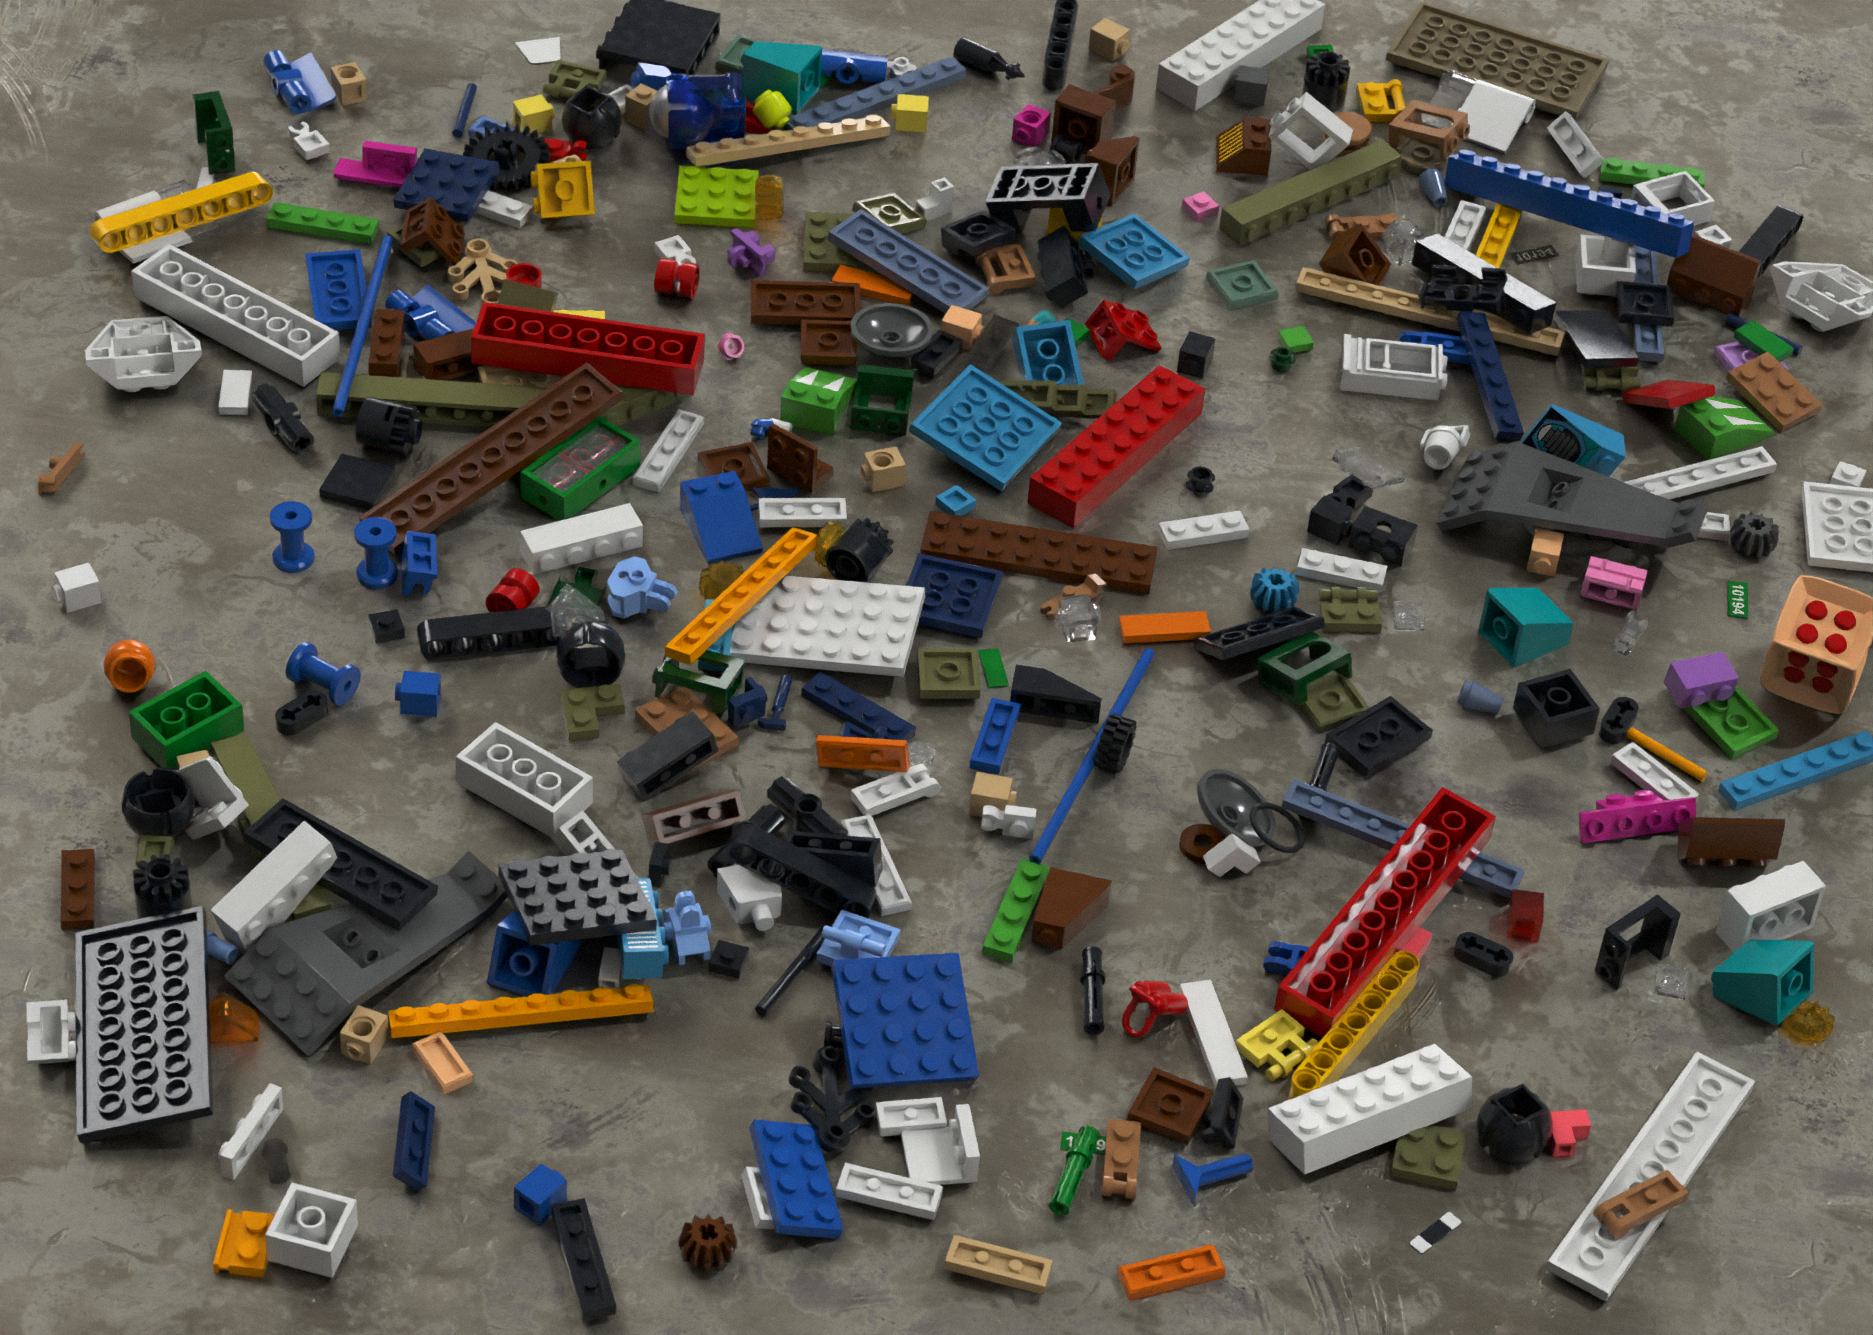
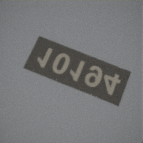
M1552 245L1509 253L1517 265L1559 256Z

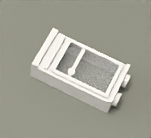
M1344 334L1341 351L1342 377L1340 390L1439 401L1440 390H1445L1447 384V374L1443 373L1446 372L1447 356H1443V344H1438V347H1436V345L1370 338L1362 339L1361 337L1356 339L1351 338L1349 334Z

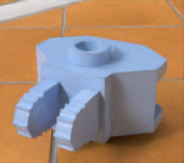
M634 556L618 562L607 581V587L610 591L607 597V605L612 616L623 619L639 612L646 614L648 609L664 612L668 610L671 605L670 600L674 599L678 591L673 584L658 580L657 573L651 572L646 559ZM620 575H627L624 578H619Z
M684 890L676 895L675 907L663 910L666 942L668 941L674 962L678 965L685 964V956L699 954V957L704 961L710 960V946L707 935L711 934L709 916L703 915L699 903L695 904L693 892Z

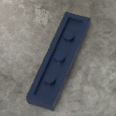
M819 672L802 687V697L841 720L847 721L872 735L880 726L886 728L884 739L907 740L908 742L915 736L916 726L822 672Z

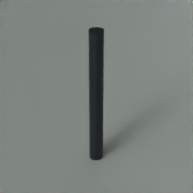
M822 925L757 1004L755 1010L759 1015L765 1016L818 952L825 938L821 937L825 925Z

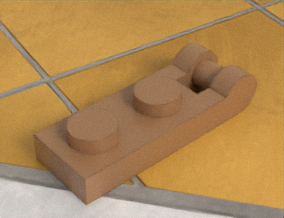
M1331 214L1325 219V225L1329 230L1332 241L1337 234L1358 224L1364 226L1374 241L1402 238L1403 230L1396 214L1344 218Z
M1108 1119L1102 1196L1112 1197L1113 1193L1125 1195L1127 1199L1136 1198L1141 1122Z
M1666 1170L1601 1203L1596 1207L1593 1215L1600 1223H1605L1609 1227L1608 1232L1618 1240L1625 1236L1629 1230L1687 1201L1689 1192ZM1620 1211L1624 1216L1618 1218L1615 1213Z

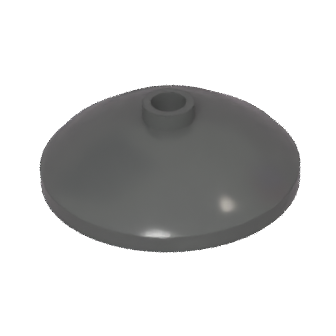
M882 303L871 305L858 311L851 320L850 331L856 343L868 352L879 356L893 358L910 356L926 348L933 338V325L930 319L919 310L902 304Z
M1211 769L1204 773L1197 784V795L1200 807L1211 825L1225 837L1234 834L1250 846L1264 845L1265 843L1251 826L1249 816L1253 806L1260 802H1267L1261 793L1247 780L1231 771ZM1260 809L1256 814L1257 823L1262 832L1271 839L1276 829L1273 812L1271 809Z

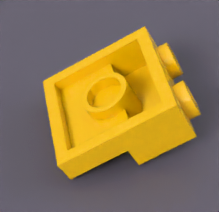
M591 161L537 164L535 171H531L532 187H537L538 198H533L534 214H539L540 220L595 215Z

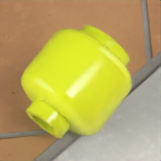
M769 89L755 99L753 112L765 128L776 127L779 130L790 121L788 116L791 114L792 107L781 92H772Z

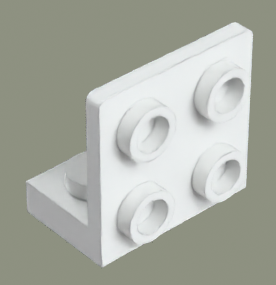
M211 756L181 767L176 771L186 778L194 798L203 808L192 817L194 823L185 830L192 840L225 828L249 806L243 798L240 789L232 784L225 775L222 766Z
M969 1104L956 1105L955 1119H950L949 1127L902 1131L901 1139L909 1178L937 1185L977 1182L980 1153Z

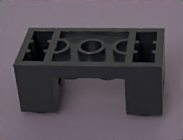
M1099 163L1001 166L985 203L991 215L1015 228L1016 233L1023 232L1032 209L1062 208L1071 232L1096 231L1110 198V193Z

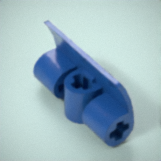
M822 48L821 76L831 78L832 71H836L838 80L845 84L855 82L859 74H862V82L879 84L885 81L887 56Z
M279 50L271 51L264 57L263 64L271 77L273 92L275 95L282 96L291 112L295 114L309 112L336 100L335 91L312 53H308L304 57L290 63L284 53Z
M426 285L412 298L402 290H395L388 296L385 303L386 309L404 310L405 331L411 337L421 336L424 340H430L472 329L476 324V321L429 285Z

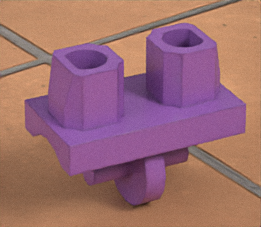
M738 228L731 230L733 243L727 250L729 254L728 263L733 268L748 267L759 277L765 275L766 265L775 261V248L770 244L760 248V238L753 230L747 233L741 232Z

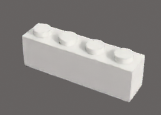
M630 503L520 531V551L533 575L643 547V524Z

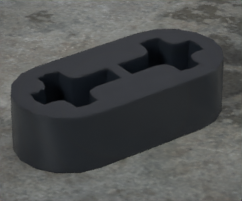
M309 691L280 707L275 713L276 729L278 732L284 735H294L323 719L328 713L327 697L325 694L319 691Z
M1618 697L1612 702L1602 719L1599 736L1603 741L1610 744H1619L1625 740L1628 730L1636 721L1639 706L1635 700L1628 697ZM1622 711H1626L1624 715H1621L1619 713H1621Z
M1465 932L1457 937L1454 954L1461 962L1496 977L1505 976L1510 972L1514 957L1511 950L1472 932Z

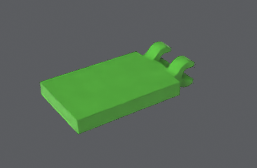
M1737 686L1732 697L1726 700H1716L1702 703L1699 706L1683 707L1731 759L1776 739L1780 731Z

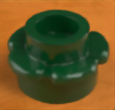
M1278 347L1270 352L1269 361L1274 370L1285 372L1291 369L1292 364L1296 361V357L1293 356V352L1289 348Z

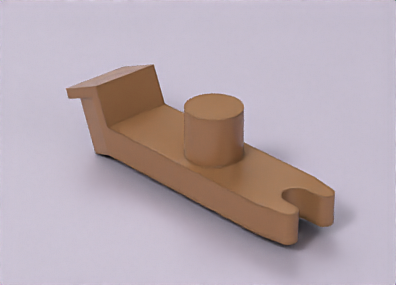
M76 442L63 458L51 457L49 467L53 470L49 474H39L38 476L39 495H42V492L56 493L57 488L83 458L85 453L81 449L84 447V444Z
M1097 574L1087 575L1083 584L1077 587L1067 585L1063 588L1061 595L1041 605L1040 613L1047 612V619H1054L1098 597L1102 587L1106 586L1107 583Z

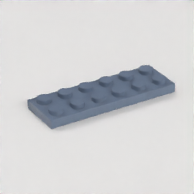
M861 209L828 233V241L945 314L951 305L970 310L988 295V287Z

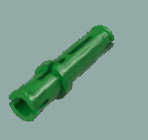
M1081 1126L1073 1147H1070L1067 1151V1163L1049 1203V1209L1057 1215L1063 1216V1213L1067 1215L1070 1212L1084 1172L1092 1164V1153L1100 1137L1099 1131L1092 1126Z

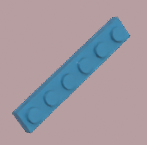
M1866 730L1722 781L1718 791L1736 811L1873 762V737Z

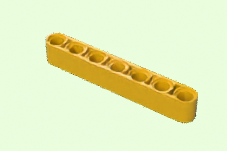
M249 172L99 219L90 226L89 235L103 252L113 253L264 205L271 200L273 188L260 174Z
M1399 951L1392 955L1294 1071L1288 1100L1332 1084L1341 1077L1414 989L1420 965L1419 959L1415 954L1408 951Z

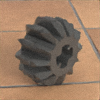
M1750 512L1749 515L1740 514L1739 518L1731 526L1730 544L1736 547V552H1744L1746 557L1754 555L1758 559L1760 555L1769 556L1770 552L1774 551L1775 547H1777L1779 526L1773 524V518L1763 517V513L1761 515H1755L1753 512Z

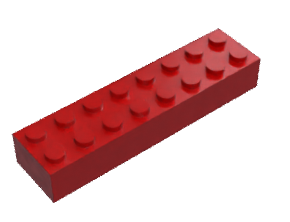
M483 302L471 335V363L566 377L587 362L612 384L678 394L694 395L704 362V333Z
M1161 365L1157 366L1030 477L1027 503L1075 528L1202 414L1205 388Z

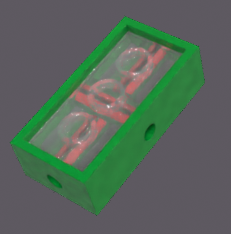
M599 416L520 472L521 498L558 521L573 518L640 467L641 440Z

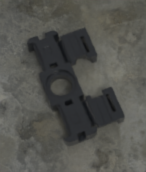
M1433 265L1431 282L1429 286L1428 283L1422 286L1418 296L1421 309H1424V306L1438 305L1446 306V310L1473 312L1474 308L1496 309V313H1499L1502 310V303L1506 300L1504 287L1508 279L1506 268L1482 267L1483 285L1477 287V285L1452 284L1458 278L1456 266ZM1468 296L1465 299L1457 300L1458 297Z

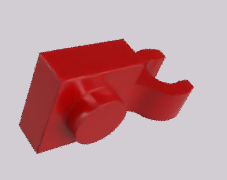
M545 139V142L549 145L550 152L548 163L575 154L582 161H586L587 153H580L579 151H585L587 142L576 141L570 145V141Z

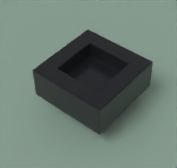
M397 609L368 615V623L375 643L405 638V629Z
M655 842L649 861L648 875L653 887L661 888L664 875H670L672 857L667 856L668 843Z
M718 940L709 961V971L740 979L749 957V947Z

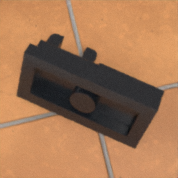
M1231 1077L1218 1079L1216 1093L1212 1098L1214 1112L1202 1117L1201 1121L1206 1130L1199 1131V1135L1204 1143L1221 1141L1224 1148L1227 1147L1228 1149L1235 1148L1244 1099Z

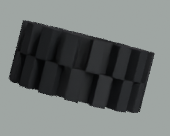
M1111 714L1103 727V733L1100 735V742L1097 745L1098 750L1095 753L1096 766L1117 773L1123 770L1136 734L1137 722L1135 720L1116 714Z

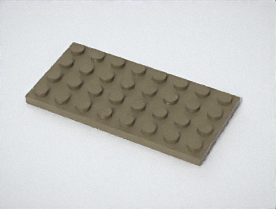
M1423 1L1419 3L1386 55V61L1395 63L1398 66L1418 70L1421 73L1437 76L1446 81L1456 82L1468 88H1473L1477 80L1493 84L1535 99V108L1560 116L1567 111L1574 120L1578 118L1606 71L1609 59Z

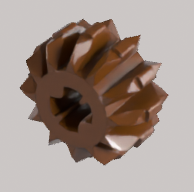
M708 1213L705 1219L695 1215L692 1223H684L678 1247H680L683 1262H691L693 1270L703 1266L707 1273L712 1266L721 1270L724 1262L731 1263L737 1248V1238L734 1234L733 1225L725 1224L723 1216L712 1219Z

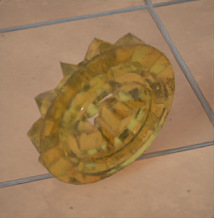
M826 522L823 529L819 530V536L815 539L816 546L813 549L815 552L814 559L818 562L819 566L827 568L825 562L826 552L844 533L843 527L839 522Z
M1806 999L1783 1020L1786 1029L1794 1036L1807 1041H1819L1827 1038L1832 1033L1835 1017L1829 1014V1007H1821L1818 1000L1811 1003ZM1812 1015L1813 1019L1805 1024V1017Z

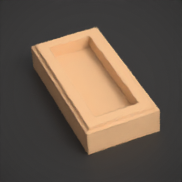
M438 1032L412 1043V1051L443 1095L473 1082L472 1072L443 1033Z

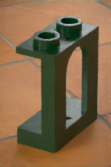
M213 91L193 94L196 139L198 143L206 142L209 175L235 171L233 129L220 92Z
M859 364L854 405H852L850 429L906 435L913 394L914 370ZM870 394L898 397L896 410L868 407Z
M1313 631L1257 658L1259 684L1297 705L1308 701L1307 684L1331 671H1335L1348 679L1352 678L1351 652ZM1306 647H1309V658L1314 660L1297 670L1280 662Z
M706 650L696 660L727 667L721 678L718 679L679 668V661L664 656L662 665L655 668L652 677V683L656 684L655 697H660L668 683L714 695L712 712L724 715L728 708V700L735 697L743 685L745 660Z

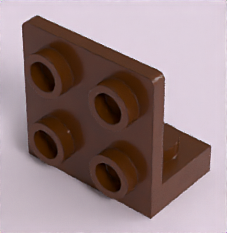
M430 197L405 212L400 246L408 252L415 247H422L429 241L452 266H455L461 260L465 232L463 227L447 214L445 208L442 205H438Z
M776 424L769 426L767 469L811 493L833 476V467L817 459L818 448Z

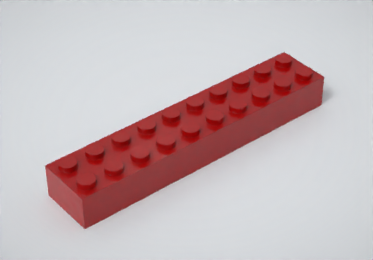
M1442 787L1278 986L1274 1010L1278 1012L1283 1009L1303 1027L1323 1038L1392 955L1405 947L1490 841L1496 816Z

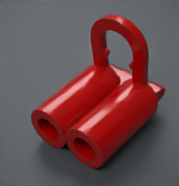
M1138 981L1129 989L1133 999L1123 1014L1122 1026L1128 1035L1143 1037L1150 1031L1157 1015H1181L1187 1010L1188 1000L1182 993H1171L1170 986L1164 981ZM1138 1003H1148L1151 1012L1145 1018L1146 1022L1143 1028L1139 1031L1133 1030L1129 1023L1130 1016L1133 1012H1136Z

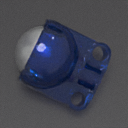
M728 72L724 75L671 74L666 76L664 86L655 93L650 104L651 122L656 131L665 137L666 147L681 150L686 149L688 146H694L699 142L713 143L719 142L724 138H744L746 100L742 76L736 72Z

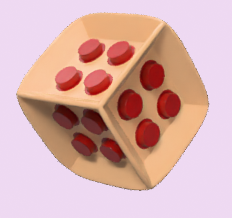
M1799 576L1787 596L1775 627L1773 641L1766 652L1760 674L1761 686L1780 697L1827 713L1843 714L1854 695L1866 663L1868 649L1873 642V597L1821 578Z

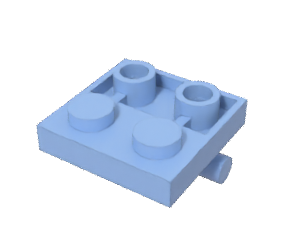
M841 910L833 926L825 925L821 937L825 938L817 952L816 961L831 966L833 960L890 957L900 939L901 929Z

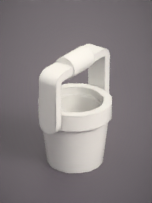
M1440 425L1425 431L1420 446L1421 450L1424 451L1426 464L1433 469L1441 470L1446 468L1458 456L1461 447L1467 445L1470 438L1468 425L1450 427Z

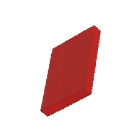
M1667 379L1623 392L1622 396L1623 402L1629 404L1671 409L1712 397L1716 392L1715 386L1711 384Z

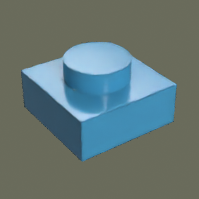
M955 485L937 495L935 505L946 514L963 516L975 509L976 499L961 487Z

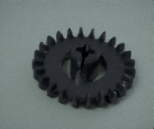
M508 122L505 124L504 131L499 129L497 123L495 124L494 133H491L488 127H485V137L477 131L476 139L469 138V145L466 144L464 146L465 152L463 153V156L488 160V157L494 152L495 162H499L500 169L491 184L493 189L496 190L500 187H503L504 190H509L511 186L514 189H518L520 184L523 186L529 185L528 181H531V171H535V166L537 164H546L550 159L549 145L545 142L544 136L538 137L537 130L530 134L528 125L521 133L519 123H516L515 129L511 131ZM518 150L524 153L526 157L521 165H519Z

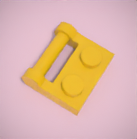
M1393 79L1388 83H1357L1356 93L1362 116L1369 122H1392L1406 107L1402 96L1403 86L1401 81ZM1386 96H1392L1395 109H1389Z

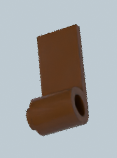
M1126 65L1114 67L1109 74L1108 86L1092 93L1115 100V110L1127 106L1132 102L1135 72Z

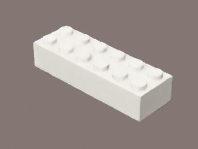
M1436 1044L1426 1046L1415 1052L1397 1057L1384 1064L1369 1068L1358 1074L1343 1078L1268 1108L1269 1141L1305 1175L1406 1135L1416 1129L1429 1126L1472 1109V1076Z

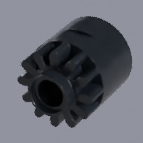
M1319 51L1318 56L1312 54L1310 60H1307L1302 95L1307 92L1332 113L1337 112L1345 104L1351 68L1349 60H1342L1343 55H1338L1332 51Z
M367 397L358 415L356 441L359 445L407 455V453L411 452V446L418 445L421 439L423 421L417 419L419 416L417 407Z
M859 518L856 519L826 552L825 562L829 572L836 580L867 583L893 552L890 546L894 541L887 537L889 531L884 530L879 522L871 523L869 518H865L863 522Z
M165 854L163 858H157L156 855H152L151 861L147 863L141 860L140 869L133 870L137 919L192 908L188 866H182L180 858L171 861L169 854Z

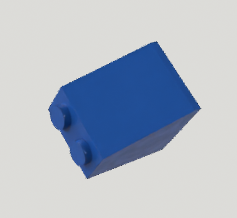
M513 911L497 925L487 983L527 997L536 993L544 995L553 994L581 947L582 939L530 945L517 915Z

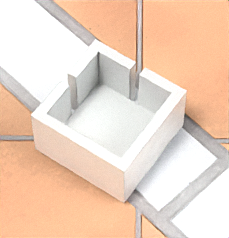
M1580 234L1575 257L1577 293L1616 297L1615 288L1617 281L1634 282L1636 275L1634 245L1609 238L1605 260L1600 261L1605 240L1604 236Z

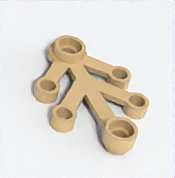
M472 239L464 249L465 257L447 270L448 280L456 283L452 286V296L456 300L467 299L469 297V289L480 280L483 289L481 296L482 305L483 302L498 304L500 291L494 289L492 279L503 284V280L506 279V271L509 267L518 263L515 260L505 259L492 253L491 247L486 240ZM487 262L501 267L502 272L488 266ZM475 263L476 268L464 278V271Z

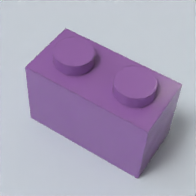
M1724 652L1671 662L1664 679V684L1677 706L1683 708L1699 706L1702 703L1716 700L1723 701L1732 697L1739 677Z

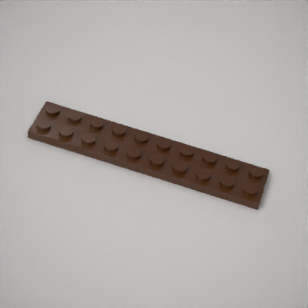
M586 362L361 515L359 520L361 522L367 518L380 517L391 521L396 527V539L388 547V550L396 556L402 551L406 531L430 533L623 400L622 391Z

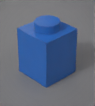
M638 63L636 71L631 75V86L633 89L639 84H643L658 91L663 86L674 81V77L667 66Z
M404 671L402 683H396L395 701H400V714L437 717L441 699V674Z
M542 1163L514 1186V1209L538 1226L543 1224L552 1215L551 1204L567 1201V1180L560 1172L551 1170Z

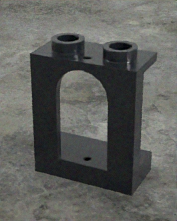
M1657 894L1607 927L1603 936L1595 972L1618 990L1621 988L1629 959L1645 949L1660 961L1669 956L1681 913ZM1644 918L1641 931L1627 941L1619 935Z

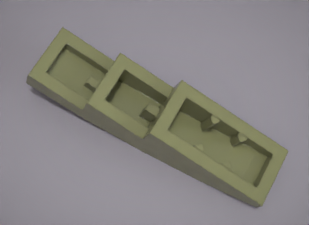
M1055 380L1001 381L1002 385L1051 416L1098 419L1116 403L1117 398L1115 389H1087L1085 385H1057Z

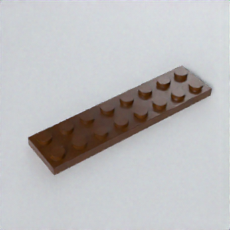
M930 511L920 554L994 570L1084 583L1087 575L1097 574L1107 583L1103 587L1149 594L1158 547Z

